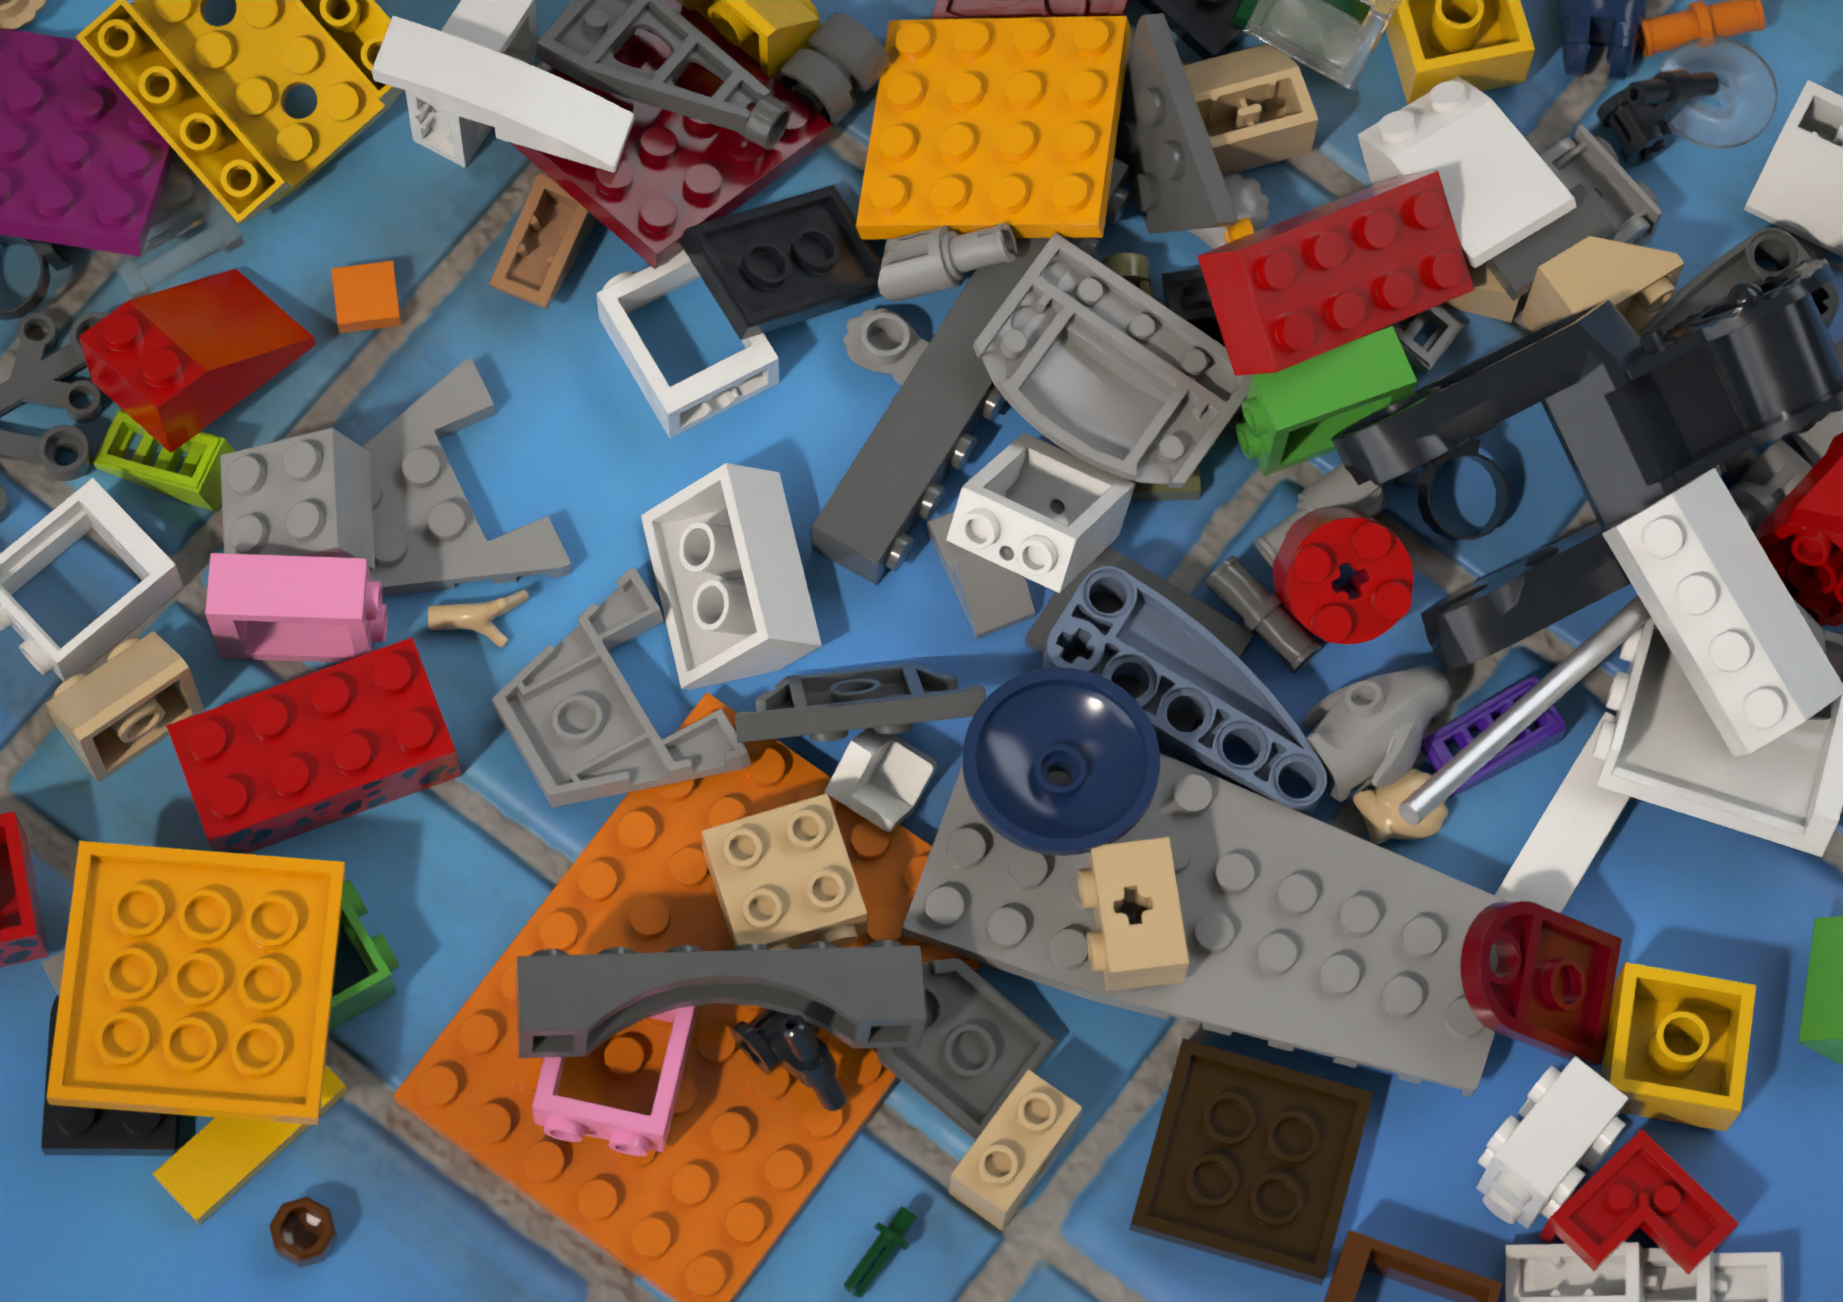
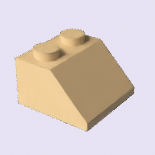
M154 631L142 639L131 638L124 641L110 653L108 662L87 676L86 674H78L69 678L57 688L54 698L45 703L56 727L98 783L170 735L166 725L205 711L189 666Z

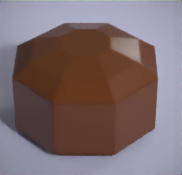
M309 1197L282 1203L269 1225L278 1256L300 1268L325 1261L338 1239L330 1209Z

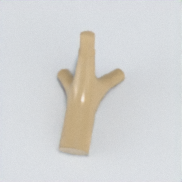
M522 589L505 598L487 602L429 605V629L431 631L474 630L486 635L499 648H502L508 643V638L493 624V620L528 601L529 595L526 590Z

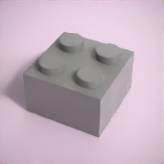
M332 427L220 455L224 554L367 558L369 570H375L370 453Z

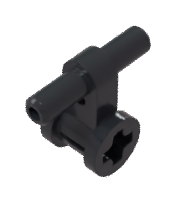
M1682 69L1663 71L1651 80L1630 83L1627 88L1607 99L1599 107L1596 115L1604 127H1611L1623 145L1621 156L1626 164L1630 167L1638 166L1654 159L1673 143L1675 135L1668 124L1693 98L1716 94L1719 89V79L1711 71L1693 74Z
M765 1008L748 1024L740 1021L731 1029V1034L742 1051L765 1074L770 1075L781 1065L802 1084L813 1088L825 1110L836 1111L845 1105L847 1095L835 1075L837 1063L827 1045L816 1036L820 1032L818 1026L805 1021L800 1015H791Z

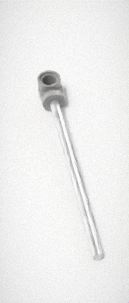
M1782 439L1771 445L1748 469L1741 481L1734 484L1728 490L1754 535L1759 525L1813 468ZM1637 595L1405 799L1398 807L1401 817L1411 825H1417L1649 620L1651 616L1640 597Z

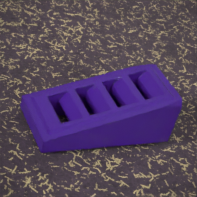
M1533 675L1506 689L1422 739L1420 749L1434 772L1436 773L1453 758L1447 745L1456 741L1461 750L1474 740L1470 733L1476 730L1482 733L1539 682L1537 676ZM1551 705L1533 721L1537 728L1535 731L1532 732L1529 726L1515 737L1516 742L1511 745L1507 744L1449 796L1450 799L1560 743L1566 731V724L1555 705Z

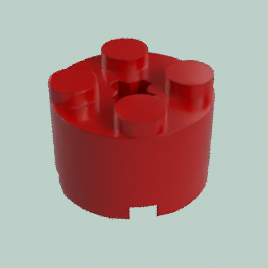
M1340 506L1325 507L1314 510L1299 518L1285 534L1286 538L1279 549L1278 555L1276 554L1273 564L1275 590L1281 597L1285 609L1310 632L1324 641L1337 644H1358L1373 640L1392 628L1409 611L1413 590V568L1409 554L1400 539L1372 517L1357 510ZM1346 563L1354 570L1347 575L1348 582L1339 587L1333 581L1340 577L1339 566Z

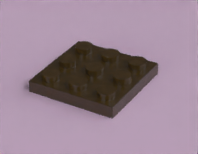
M1182 1039L1129 1230L1322 1285L1374 1092Z

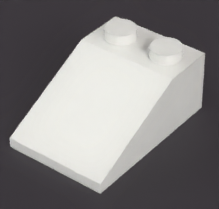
M1460 76L1436 85L1429 93L1402 109L1385 115L1378 123L1357 134L1371 185L1395 176L1439 171L1465 261L1474 268L1577 208L1574 196L1497 104Z

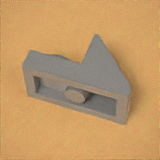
M955 511L927 522L929 537L976 639L1035 617V610L1025 577L946 541ZM1003 546L1004 553L1009 557H1014L1013 550L1009 546Z

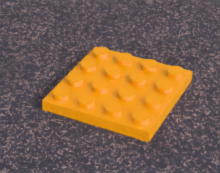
M1127 16L889 20L885 50L890 60V68L879 80L856 221V228L861 239H895L942 226H947L951 231L953 230L958 235L994 227L1003 222H1006L1011 227L1015 238H1052L1055 232L1063 238H1103L1131 34Z
M79 841L47 1090L49 1105L319 1125L346 873L345 862Z

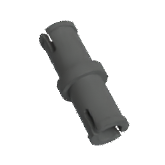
M1234 555L1220 564L1204 583L1243 621L1241 627L1249 634H1256L1289 667L1288 670L1292 674L1303 668L1322 647V644L1316 641L1283 608V601L1279 594L1275 592L1270 595L1238 562Z

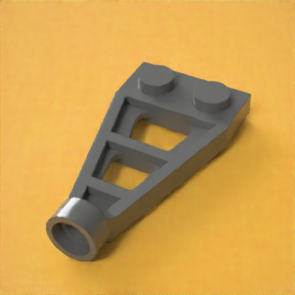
M573 0L536 42V59L586 86L737 131L744 138L766 150L772 149L785 132L791 117L792 107L771 96L770 90L664 0ZM637 29L652 31L673 52L656 71H645L618 62L614 58V55ZM692 62L702 65L724 82L712 97L682 89L674 83ZM750 106L754 107L752 112L747 110Z

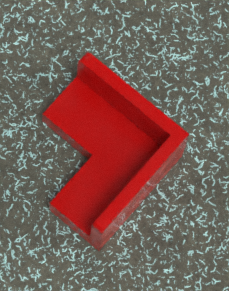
M1641 1129L1550 1216L1539 1237L1546 1244H1551L1557 1237L1561 1238L1595 1271L1641 1228L1689 1275L1713 1251L1716 1252L1726 1243L1739 1223Z

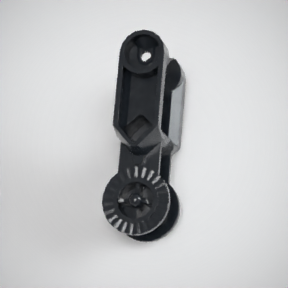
M1825 258L1822 260L1816 259L1809 264L1803 263L1795 269H1786L1779 276L1767 277L1758 285L1746 281L1737 283L1731 288L1728 296H1725L1718 304L1706 306L1700 313L1689 315L1685 321L1677 323L1674 328L1667 330L1666 334H1663L1661 328L1657 327L1639 335L1609 299L1544 325L1365 416L1339 431L1331 438L1345 469L1352 475L1357 484L1361 485L1371 480L1375 485H1378L1431 461L1466 439H1474L1495 428L1497 423L1540 401L1598 522L1553 545H1548L1528 555L1526 559L1501 572L1455 591L1425 609L1421 613L1426 636L1443 670L1458 668L1499 652L1631 584L1602 535L1603 532L1713 468L1721 476L1728 471L1724 461L1743 453L1747 449L1759 448L1766 441H1778L1786 433L1801 434L1808 432L1816 425V422L1822 421L1830 412L1842 411L1843 362L1811 296V292L1824 285L1834 276Z

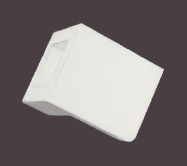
M866 728L851 740L824 792L882 830L891 832L915 810L937 768V762L895 734H879L874 731V728Z

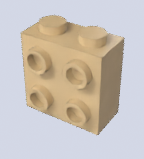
M828 793L701 831L703 853L734 948L743 944H762L770 950L798 949L800 946L811 942H828L835 945L836 948H847L858 941L857 935L867 933V911Z

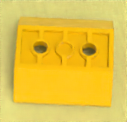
M116 0L81 31L76 38L236 222L241 225L298 190L383 115L402 93L403 89L376 82L373 79L372 68L391 22L389 16L375 0H235L237 9L233 20L220 27L210 25L205 18L204 10L209 0H134L132 3L128 0ZM296 86H310L317 95V106L314 112L302 119L290 117L285 108L287 94Z

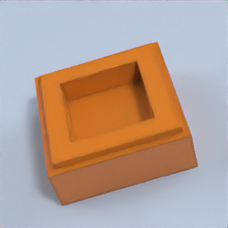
M393 261L331 268L339 333L402 326Z

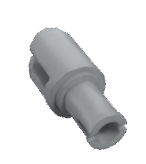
M1006 222L958 235L953 230L951 231L947 226H942L887 240L878 279L880 294L887 300L902 301L962 285L968 271L1004 262H1014L1016 260L1017 245L1013 231Z
M1341 463L1298 494L1299 501L1296 503L1298 510L1264 535L1258 536L1254 539V542L1260 554L1273 569L1276 554L1278 555L1279 549L1286 538L1285 534L1299 518L1314 510L1332 506L1357 510L1373 517L1387 506V497L1383 491L1382 483L1375 485L1371 480L1358 485L1352 475L1345 469L1343 463Z

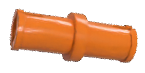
M1703 0L1688 4V10L1645 19L1637 37L1643 56L1646 58L1653 56V54L1696 45L1698 50L1713 47L1714 40L1752 31H1763L1765 29L1764 10L1761 0H1727L1706 5Z

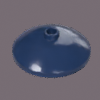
M1060 667L1044 668L1019 675L1007 681L992 692L980 705L969 724L965 736L962 759L963 777L967 792L977 812L1003 838L1024 849L1041 854L1056 856L1079 855L1089 853L1093 848L1114 843L1126 835L1141 820L1149 808L1157 788L1160 772V750L1155 730L1146 712L1119 685L1105 677L1085 670ZM1053 771H1063L1069 775L1071 780L1065 785H1055L1049 781L1047 776Z

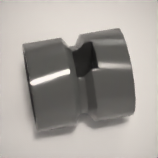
M836 12L830 15L808 38L809 49L800 48L775 74V80L779 83L782 82L832 125L831 129L855 106L856 100L853 93H866L890 68V60L886 50L877 38L855 19Z

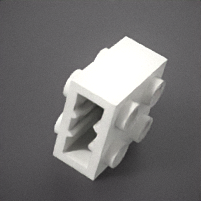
M1576 1056L1562 1073L1552 1065L1529 1092L1527 1095L1528 1100L1518 1112L1524 1119L1520 1122L1510 1115L1486 1145L1488 1147L1478 1160V1163L1486 1170L1476 1188L1485 1195L1482 1198L1485 1206L1506 1223L1514 1224L1517 1220L1525 1228L1529 1229L1540 1214L1549 1219L1574 1194L1575 1188L1586 1175L1579 1169V1166L1582 1164L1589 1171H1592L1615 1143V1139L1626 1126L1617 1116L1627 1102L1628 1097Z

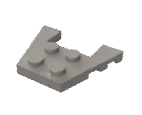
M472 358L460 363L362 447L370 453L375 570L370 571L372 581H381L382 596L453 589L457 583L492 580L494 584L517 582V577L548 574L549 578L573 573L571 562L549 516L487 541L438 440L439 438L496 415L495 405Z
M635 567L626 571L616 581L618 588L599 606L593 602L577 617L579 625L555 648L549 644L492 698L496 713L552 808L741 770L751 765L748 751L742 742L738 743L737 733L722 709L661 739L609 654L608 650L664 622L661 609Z

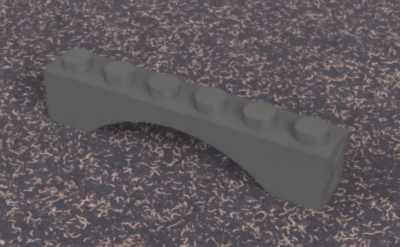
M879 940L871 942L864 947L836 948L835 945L828 942H811L800 946L798 949L773 950L762 944H743L733 948L731 951H703L696 946L682 945L669 948L662 953H636L629 948L613 947L604 949L598 954L569 955L567 952L559 949H544L536 951L530 956H517L515 990L518 1058L587 1056L614 1034L645 1018L677 1008L716 1003L752 1005L791 1015H800L805 1021L827 1030L852 1048L920 1046L926 1023L920 946H902L901 943L893 940Z

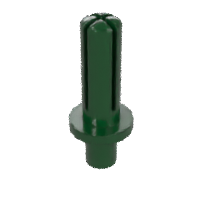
M901 1206L887 1227L879 1222L874 1226L880 1234L845 1281L844 1287L848 1292L853 1290L881 1249H884L853 1291V1296L858 1298L864 1296L898 1247L905 1251L910 1245L903 1237L917 1219L913 1213Z

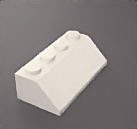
M1715 468L1602 533L1734 757L1748 755L1807 721L1843 694V683Z

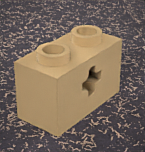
M1164 837L1105 844L1091 849L1087 869H1079L1077 871L1082 909L1093 908L1097 930L1095 932H1087V948L1091 971H1103L1106 992L1183 983L1189 966V958L1170 838ZM1133 906L1135 916L1141 917L1140 924L1129 925L1127 915L1121 913L1122 907Z
M1028 1069L952 1172L949 1194L1003 1232L1078 1129L1083 1107Z

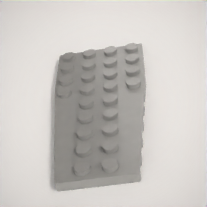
M1160 754L1158 784L1149 808L1134 828L1114 843L1164 837L1170 838L1189 966L1183 983L1106 992L1103 971L1092 972L1089 963L1087 932L1097 931L1093 908L1082 909L1078 889L1077 871L1079 869H1087L1089 853L1069 856L1041 854L1024 849L1003 838L977 812L967 792L963 777V767H961L904 921L902 936L1088 1000L1166 1020L1169 1019L1170 1015L1202 1023V1029L1228 1036H1231L1233 1031L1268 1040V1046L1291 1052L1296 1047L1334 1057V1063L1356 1068L1357 1064H1362L1397 1073V1079L1416 1084H1420L1424 1080L1460 1089L1463 1096L1471 1097L1474 1095L1479 1085L1495 1032L1484 1026L1477 1019L1466 1000L1461 981V952L1466 933L1475 917L1487 906L1507 900L1172 757ZM1053 771L1047 776L1049 781L1055 785H1065L1071 780L1069 775L1063 771ZM1133 906L1122 907L1121 913L1127 915L1129 925L1140 924L1141 917L1135 916ZM1494 945L1490 952V964L1493 972H1495L1497 967V952Z

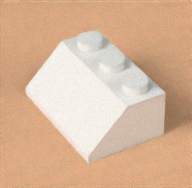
M725 463L641 515L681 689L692 690L779 671L822 646L779 472Z

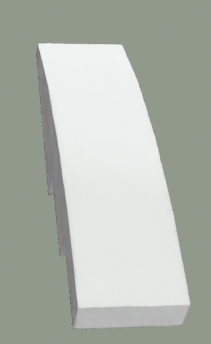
M392 16L372 68L374 81L434 98L435 110L495 127L497 139L613 173L617 169L634 122V113L576 84L490 48L396 16Z
M1606 711L1495 896L1507 901L1534 902L1559 913L1566 907L1631 798L1630 796L1596 786L1603 760L1592 757L1594 745L1603 720L1614 723V715Z
M1639 1242L1623 1243L1597 1270L1593 1271L1567 1244L1506 1245V1302H1784V1258L1781 1252H1712L1688 1275L1661 1248H1642Z

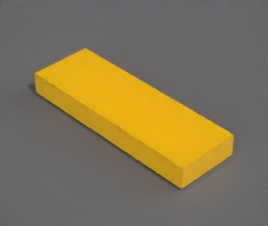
M326 1064L320 1117L348 1092L346 1085ZM215 1117L152 1174L159 1184L200 1226L311 1125Z

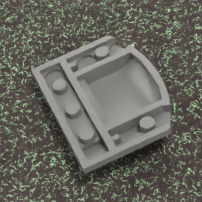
M1056 232L973 344L978 359L982 357L993 384L1006 401L1038 432L1057 446L1086 463L1116 476L1140 483L1169 484L1168 487L1183 488L1247 397L1252 375L1235 376L1226 347Z

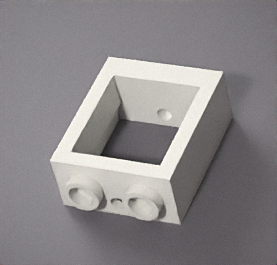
M461 0L441 30L511 56L532 66L536 61V42L539 40L535 0ZM405 90L413 141L466 168L492 127L435 110L434 98Z
M684 249L656 269L649 266L637 273L634 271L620 273L610 279L604 285L603 290L596 293L599 320L669 438L779 383V358L765 334L762 333L741 340L746 349L671 387L668 385L627 314L701 277Z
M1023 432L962 486L946 541L1060 593L1119 537L1136 483L1096 468L1069 452ZM1003 546H1009L1014 552V557L1007 556L1004 553Z
M92 478L0 553V630L4 631L11 625L25 640L19 645V649L34 668L42 675H45L52 669L65 682L69 678L81 674L184 587L176 564ZM93 528L142 581L60 648L11 595Z

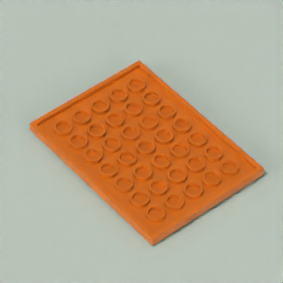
M706 692L677 731L722 709L736 732L735 714L737 712ZM776 739L742 742L748 751L751 765L744 769L628 792L393 1095L395 1103L673 1302H734L899 1078L878 1062L876 1048H852L827 1030L819 1027L820 1032L816 1036L827 1045L837 1063L835 1075L847 1095V1101L842 1108L836 1111H827L823 1108L812 1087L802 1084L781 1065L770 1075L765 1074L747 1057L734 1040L731 1029L740 1021L748 1024L765 1008L752 1005L720 1003L700 1005L664 1153L648 1150L647 1156L627 1155L611 1149L608 1146L609 1140L583 1135V1139L580 1142L559 1140L543 1132L544 1126L534 1123L532 1105L544 1058H518L515 990L517 956H530L532 953L544 949H559L567 952L569 955L598 954L604 949L613 947L629 948L636 953H662L669 948L682 945L696 946L703 951H731L734 947L703 853L701 831L826 794L824 791L832 778ZM829 796L867 911V933L857 935L858 941L849 947H864L874 941L893 940L901 943L902 946H920L922 962L959 958L973 971L978 973L983 963L902 936V927L932 846L902 825H898L891 832H886ZM645 1018L614 1034L587 1056L566 1057L557 1096L651 1116L673 1023Z

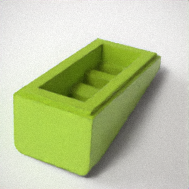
M118 409L92 462L96 469L190 505L217 511L222 503L220 455L235 452L227 440L219 436L199 432L172 453L163 447L152 467L149 464L159 442L125 411ZM135 435H142L143 437L132 459H124ZM183 452L188 453L179 473H174Z

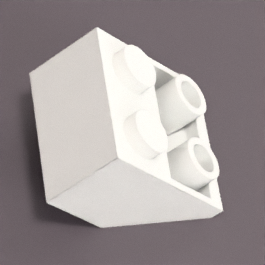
M1808 80L1772 149L1744 210L1843 257V96Z

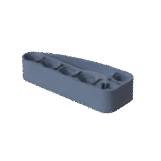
M1101 566L1092 570L1083 579L1050 631L1042 659L1043 669L1056 667L1080 669L1098 674L1112 682L1119 677L1129 676L1136 679L1142 684L1145 693L1135 700L1150 719L1160 750L1183 763L1310 816L1316 810L1327 785L1326 771L1299 726L1273 693L1239 657L1204 626L1166 597L1122 569L1113 566ZM1099 592H1107L1120 600L1122 608L1115 613L1105 614L1096 610L1089 598ZM1074 646L1081 648L1084 651L1083 657L1078 656L1072 664L1062 659L1063 652L1069 653ZM1176 709L1190 711L1197 717L1200 727L1192 732H1181L1170 725L1167 714ZM1231 742L1243 743L1252 750L1255 761L1248 765L1231 763L1223 753V746ZM1286 775L1301 777L1307 783L1310 795L1302 799L1288 797L1282 792L1278 779Z

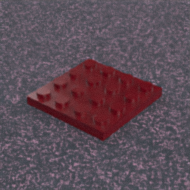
M677 0L664 1L770 90L771 96L792 107L787 128L772 149H764L744 138L737 131L586 86L544 62L535 67L576 84L634 113V122L617 169L613 173L509 142L654 269L661 266L683 249L681 241L686 228L731 214L829 141L832 127L826 119L782 82L779 83L775 80V76H766L761 71L760 64L739 46L725 39L714 25L695 9L690 11L683 4L680 5ZM637 29L614 55V58L618 62L645 71H656L673 52L652 31ZM692 62L674 84L682 89L712 97L724 82L702 65ZM750 106L747 110L752 112L754 107Z

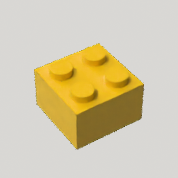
M1377 0L1407 105L1429 93L1436 85L1449 81L1456 76H1460L1480 91L1525 83L1535 47L1520 0Z
M1625 962L1614 984L1601 1077L1628 1097L1620 1113L1727 1132L1742 1108L1756 985Z

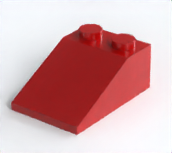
M236 268L128 300L78 336L92 382L170 453L174 452L316 346L313 335Z

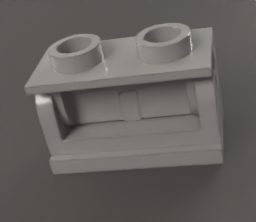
M1581 124L1577 127L1573 140L1568 137L1540 156L1568 190L1580 183L1584 186L1617 229L1613 241L1643 246L1653 239L1663 213L1659 208L1658 200L1646 184L1641 181L1635 182L1619 165L1615 151L1604 139L1600 137L1595 138Z

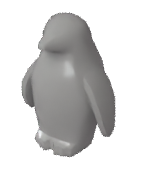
M1418 666L1405 671L1374 676L1365 681H1360L1334 691L1307 712L1303 722L1306 727L1314 728L1306 736V739L1326 771L1327 785L1325 789L1331 797L1340 802L1344 801L1349 797L1352 788L1372 779V785L1385 787L1397 782L1411 770L1420 752L1424 731L1432 719L1435 722L1440 719L1442 711L1445 710L1451 698V684L1442 672L1433 667Z

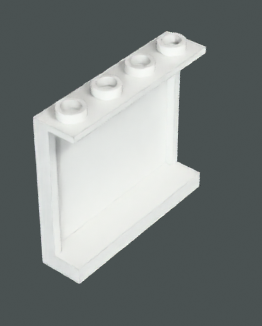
M1653 619L1647 620L1623 642L1619 659L1629 661L1630 664L1627 673L1617 671L1606 702V708L1616 711L1614 723L1603 720L1594 745L1592 757L1603 760L1596 786L1822 857L1839 822L1843 806V694L1830 703V719L1807 720L1753 753L1734 757L1663 636L1653 627ZM1824 630L1826 656L1843 683V635Z

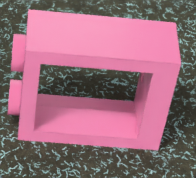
M210 554L205 614L221 659L341 663L374 651L375 642H386L388 628L387 604H382L381 581H372L367 558Z
M700 1005L677 1008L648 1017L673 1023L651 1116L557 1096L566 1057H547L543 1061L532 1105L534 1123L544 1126L543 1132L548 1136L563 1141L580 1142L583 1139V1135L609 1140L608 1146L611 1149L627 1155L647 1156L648 1150L664 1153Z

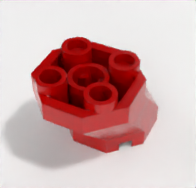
M1843 432L1833 437L1826 454L1759 525L1755 534L1791 597L1822 628L1824 625L1838 627L1843 624Z

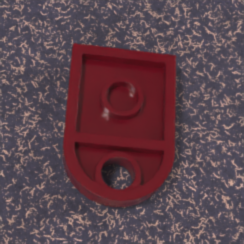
M1504 901L1493 903L1484 908L1475 917L1463 942L1460 970L1466 1000L1477 1019L1494 1032L1570 1061L1576 1056L1586 1065H1601L1622 938L1534 902ZM1493 945L1497 952L1495 972H1493L1490 964V952Z

